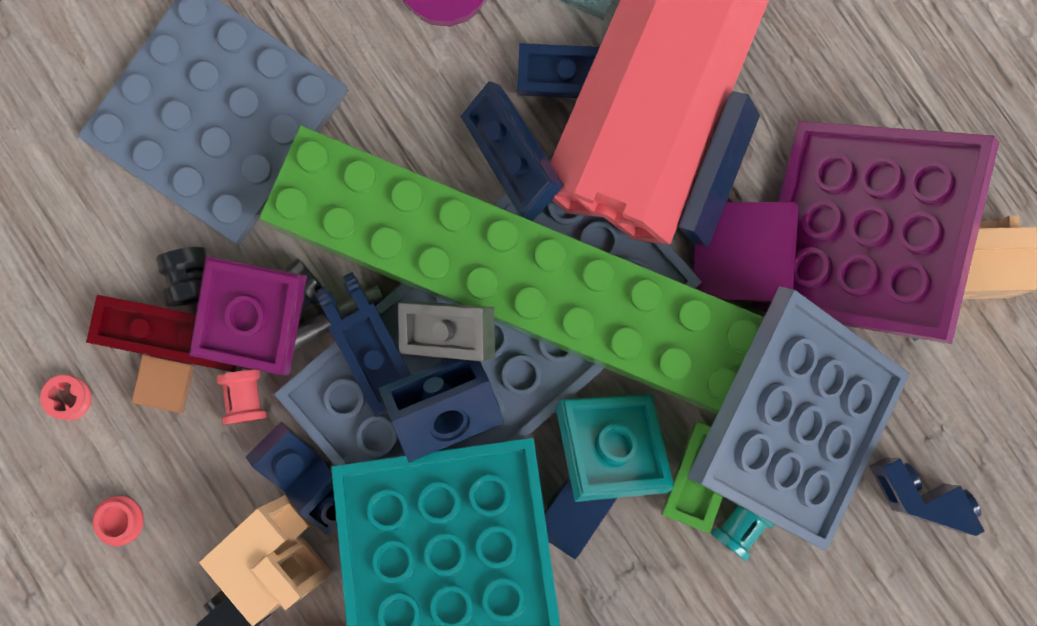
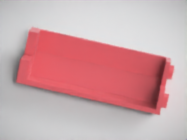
M620 0L550 161L553 169L564 184L552 201L569 214L604 217L631 240L670 245L729 94L733 91L769 0Z

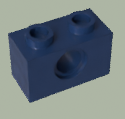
M450 358L378 388L409 463L504 423L490 380L480 361Z

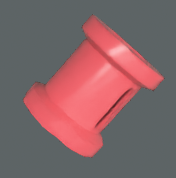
M244 370L217 375V383L222 385L226 415L221 418L222 425L267 419V412L261 410L257 384V380L261 378L260 370Z

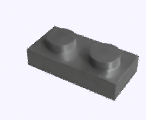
M417 301L398 303L399 354L474 361L495 359L494 306Z

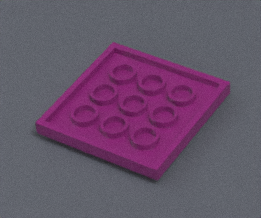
M798 121L778 201L795 202L799 205L793 290H796L844 326L952 344L999 141L994 135ZM753 303L752 307L759 311L767 312L771 303Z

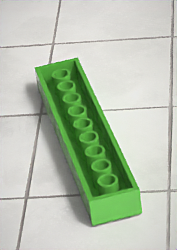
M301 125L259 217L271 229L448 303L494 306V322L716 415L764 317Z

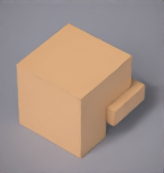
M1019 215L1007 216L998 221H981L963 299L1011 298L1037 291V227H1020Z
M286 495L257 508L199 562L251 626L257 624L280 606L287 610L318 587L333 573L302 537L301 534L312 524L297 512Z

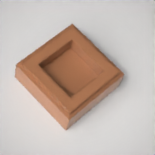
M142 355L131 403L184 413L195 366Z

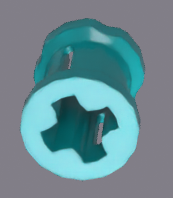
M738 505L721 528H714L710 534L747 562L751 557L749 549L766 527L773 528L774 524Z

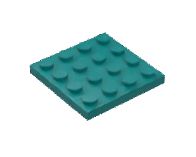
M534 438L436 451L410 463L406 456L331 466L347 626H561Z

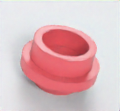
M113 496L105 499L98 505L93 515L95 534L102 542L111 546H122L131 543L140 535L144 526L142 508L134 499L127 496Z

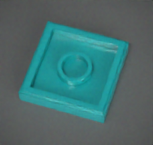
M652 393L563 399L555 406L575 502L668 493L674 488Z

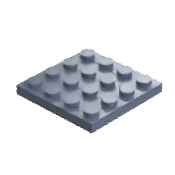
M175 0L77 137L240 246L263 211L300 125L320 133L349 90L347 85L221 1Z
M779 286L687 478L827 552L910 373L796 290Z

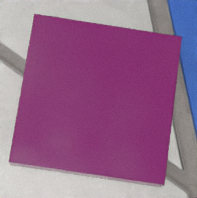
M726 202L709 247L695 245L693 272L702 281L695 289L726 302L771 303L779 286L793 289L799 205L795 202Z
M206 257L189 355L283 376L290 374L307 275L217 257Z

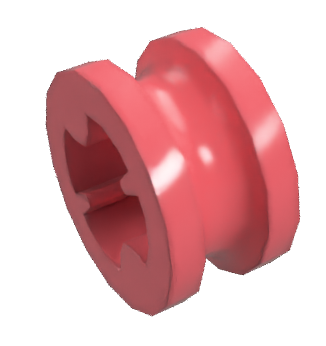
M59 375L52 377L45 383L41 390L40 402L44 411L53 418L72 421L79 419L88 411L92 396L89 387L84 381L69 375ZM71 384L70 393L77 396L76 402L73 406L66 404V411H61L62 402L56 400V394L58 390L67 391L66 385Z

